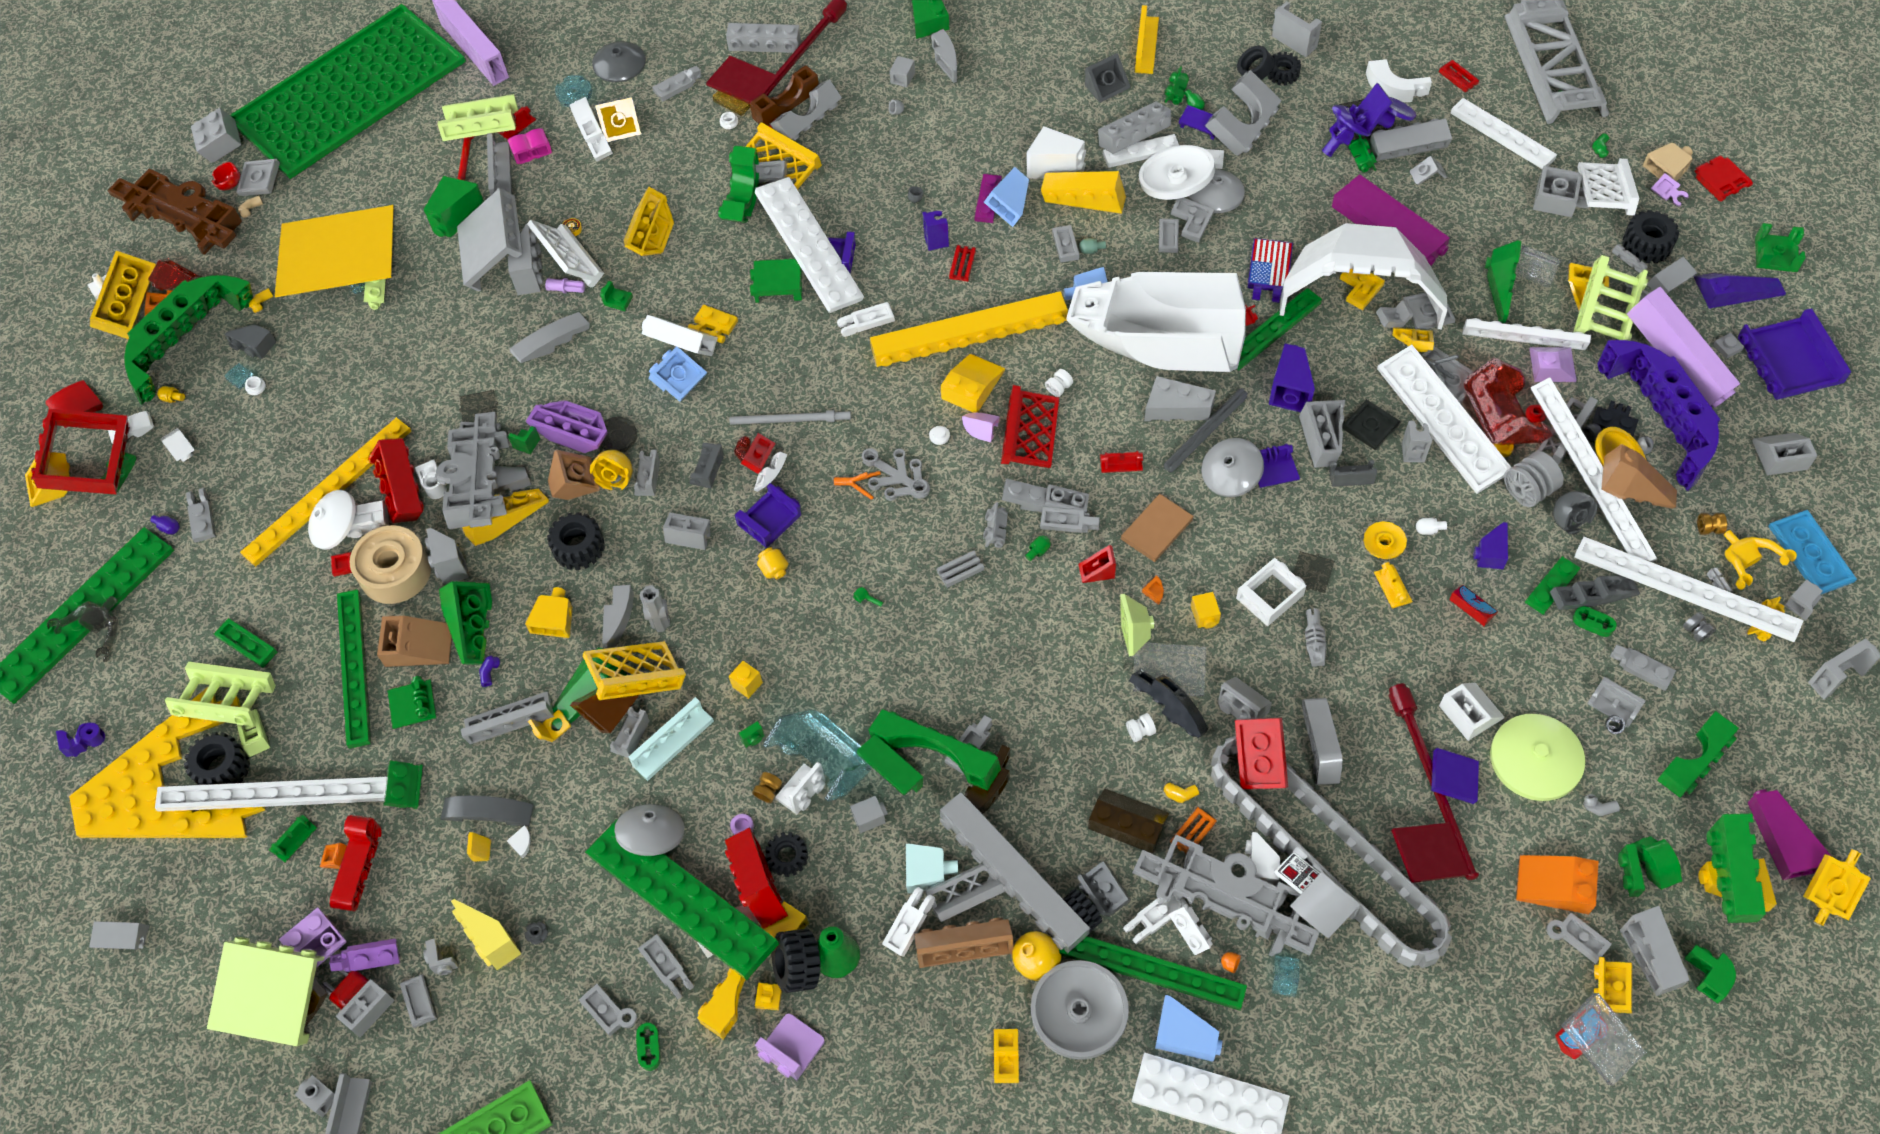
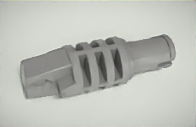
M1313 608L1314 615H1312L1311 609L1306 610L1307 627L1305 629V639L1311 665L1316 667L1325 665L1327 646L1325 629L1321 626L1320 610Z

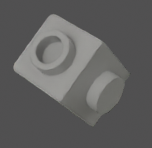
M1401 301L1395 308L1380 307L1376 311L1381 324L1386 328H1402L1413 316L1406 301Z
M435 939L425 941L427 950L423 951L424 959L435 974L447 975L453 969L459 968L458 963L453 957L443 959L441 945Z

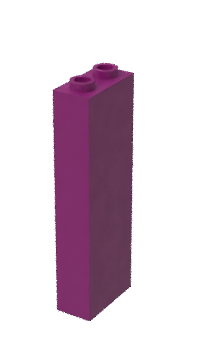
M1360 174L1334 195L1332 207L1355 224L1396 227L1426 257L1430 266L1434 264L1439 255L1442 257L1449 249L1450 237Z

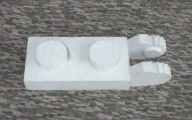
M885 302L852 312L850 315L838 319L837 324L840 328L844 327L841 330V334L846 337L856 332L894 322L895 318L889 303Z
M919 887L912 892L907 903H904L883 941L884 946L903 957L915 938L914 934L918 933L935 900L934 896L928 895L919 910L915 908L923 895V890Z
M1172 895L1170 900L1162 905L1158 904L1160 898H1157L1137 913V916L1126 924L1123 929L1128 933L1141 922L1145 929L1133 938L1134 943L1138 944L1149 934L1152 935L1172 920L1169 914L1187 903L1183 897L1178 901V897Z

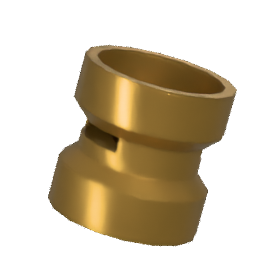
M1708 513L1699 514L1697 519L1699 534L1708 535L1711 532L1725 534L1727 529L1725 514L1715 513L1713 516Z
M763 772L759 779L760 783L755 786L752 794L764 802L772 803L775 798L774 793L780 789L782 781L771 773Z

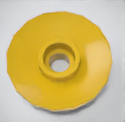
M1382 521L1376 522L1367 528L1364 533L1363 542L1370 554L1377 558L1388 560L1396 558L1403 553L1406 548L1407 538L1399 526L1391 522Z

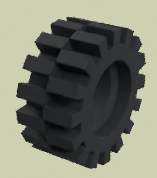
M1278 52L1277 55L1273 54L1274 65L1269 75H1267L1268 79H1272L1273 83L1277 81V85L1283 83L1284 86H1287V82L1290 85L1293 84V81L1296 82L1300 75V59L1298 60L1297 56L1293 57L1292 53L1287 55V52H1284V54H1281V52ZM1278 67H1287L1290 70L1284 71L1278 69Z
M782 832L781 837H778L776 834L773 836L774 841L769 840V847L766 846L765 849L767 863L774 873L777 872L779 876H782V874L785 877H789V874L795 876L798 870L801 872L803 866L807 865L808 852L803 839H800L799 835L793 836L792 832H788V835ZM790 847L795 850L796 855L792 861L782 862L779 860L778 854L783 848Z
M1073 889L1063 898L1073 911L1090 927L1089 933L1102 922V917L1099 911L1096 910L1095 905H1092L1091 901L1083 893L1081 894L1079 890Z

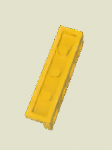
M1142 5L1135 73L1153 74L1159 17L1147 16V5Z

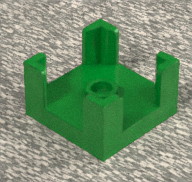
M1762 223L1755 236L1756 268L1798 272L1806 258L1805 251H1802L1799 255L1798 248L1804 236V227H1793L1788 236L1769 235L1772 224Z

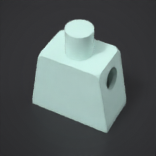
M906 844L907 893H912L918 887L925 891L944 882V875L958 874V860L944 861V851L942 848Z

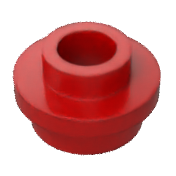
M1531 405L1525 412L1528 421L1534 424L1542 423L1547 417L1540 405Z

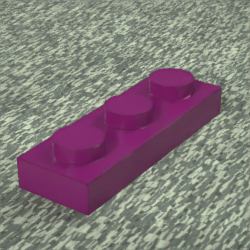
M983 174L974 217L976 222L994 223L995 212L984 201L1002 181V176Z

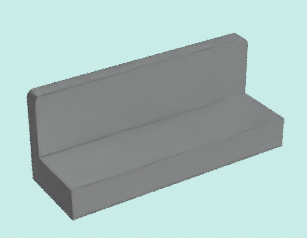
M345 1073L339 1074L325 1134H360L372 1085L370 1079L350 1078Z

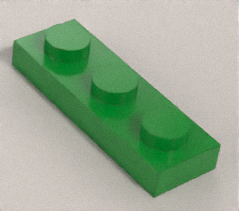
M1562 556L1526 599L1525 603L1544 615L1555 602L1550 591L1554 587H1567L1581 568Z
M229 618L214 633L216 638L261 668H264L278 653L275 648Z

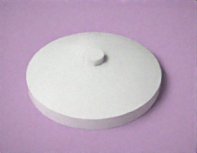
M1180 145L1161 150L1152 155L1142 165L1139 171L1141 188L1149 196L1158 199L1170 200L1190 196L1203 189L1213 179L1215 174L1214 159L1206 149L1193 145Z

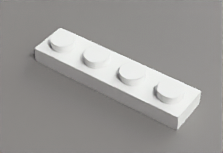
M1175 134L1137 142L1115 154L1103 150V156L1108 168L1149 159L1161 150L1179 146Z

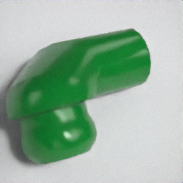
M1602 133L1592 145V149L1600 158H1604L1609 154L1606 146L1609 136L1606 133Z

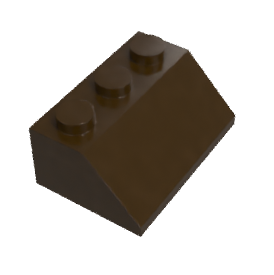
M1104 789L1089 818L1088 829L1153 854L1169 813Z

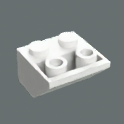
M1476 683L1459 685L1446 693L1439 705L1468 741L1504 719L1502 713Z

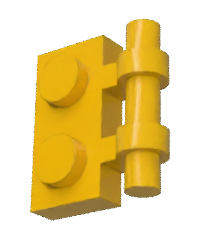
M703 305L694 318V322L697 325L689 324L688 328L718 337L717 342L723 344L725 336L721 334L729 335L737 324L738 318Z

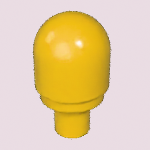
M162 386L157 392L158 398L164 402L175 403L176 401L173 400L184 401L185 395L179 393L174 387Z

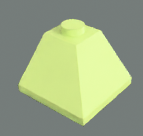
M1120 594L1121 628L1129 656H1134L1151 638L1154 620L1153 616H1149L1147 607L1125 594Z

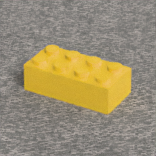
M115 251L90 317V327L129 339L127 333L138 321L146 299V292L149 291L155 275L156 264Z

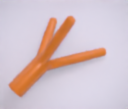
M877 471L869 474L865 472L855 477H834V485L852 486L869 499H873L874 497L855 482L878 476L881 472Z

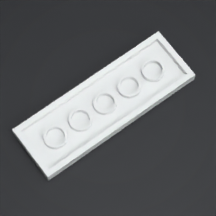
M1144 1053L1132 1102L1235 1134H1281L1290 1096Z

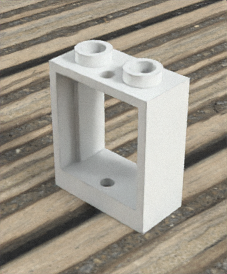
M1274 558L1238 588L1236 599L1266 626H1269L1304 596L1307 585L1299 576H1295L1289 571L1283 562H1279ZM1272 574L1293 592L1275 609L1253 591Z

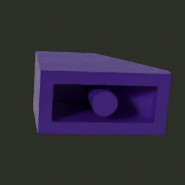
M1507 522L1501 523L1481 538L1479 545L1475 546L1473 558L1477 559V567L1504 569L1508 561Z

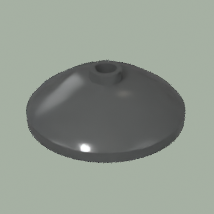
M616 41L603 46L596 52L592 60L595 74L608 82L630 80L643 70L646 63L643 50L638 45L626 41Z

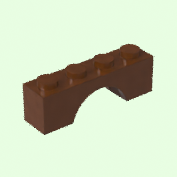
M805 65L792 74L789 85L781 94L776 97H767L765 94H762L750 102L752 119L758 124L762 122L767 126L770 125L775 118L792 110L810 97L809 92L819 85L818 75Z

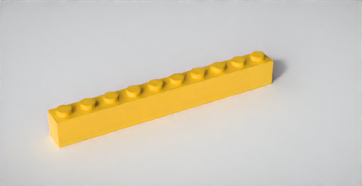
M1059 291L870 337L871 350L877 367L889 366L895 362H907L912 358L927 357L932 353L947 352L957 347L964 348L969 344L984 343L987 340L1004 338L1014 333L1021 334L1031 329H1042L1051 324L1058 325L1067 321L1068 309L1062 293Z

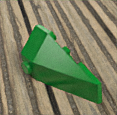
M1519 240L1493 249L1491 257H1487L1484 268L1488 269L1487 279L1499 322L1502 324L1506 323L1513 294L1511 291L1516 278L1515 270L1519 262L1522 243Z

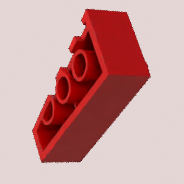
M403 438L378 440L368 457L369 463L375 465L373 470L375 478H380L381 494H386L385 505L392 523L416 521L423 512V503L418 497V484L413 478V465L410 464L408 459L409 450L405 446Z
M750 827L726 839L727 850H725V854L729 862L732 863L729 867L736 878L734 883L738 891L741 892L738 896L742 905L750 908L763 929L788 917L785 907L780 902L782 898L773 883L775 881L767 866L768 864L761 846Z

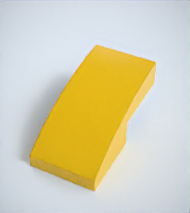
M994 1029V1083H1019L1018 1029Z

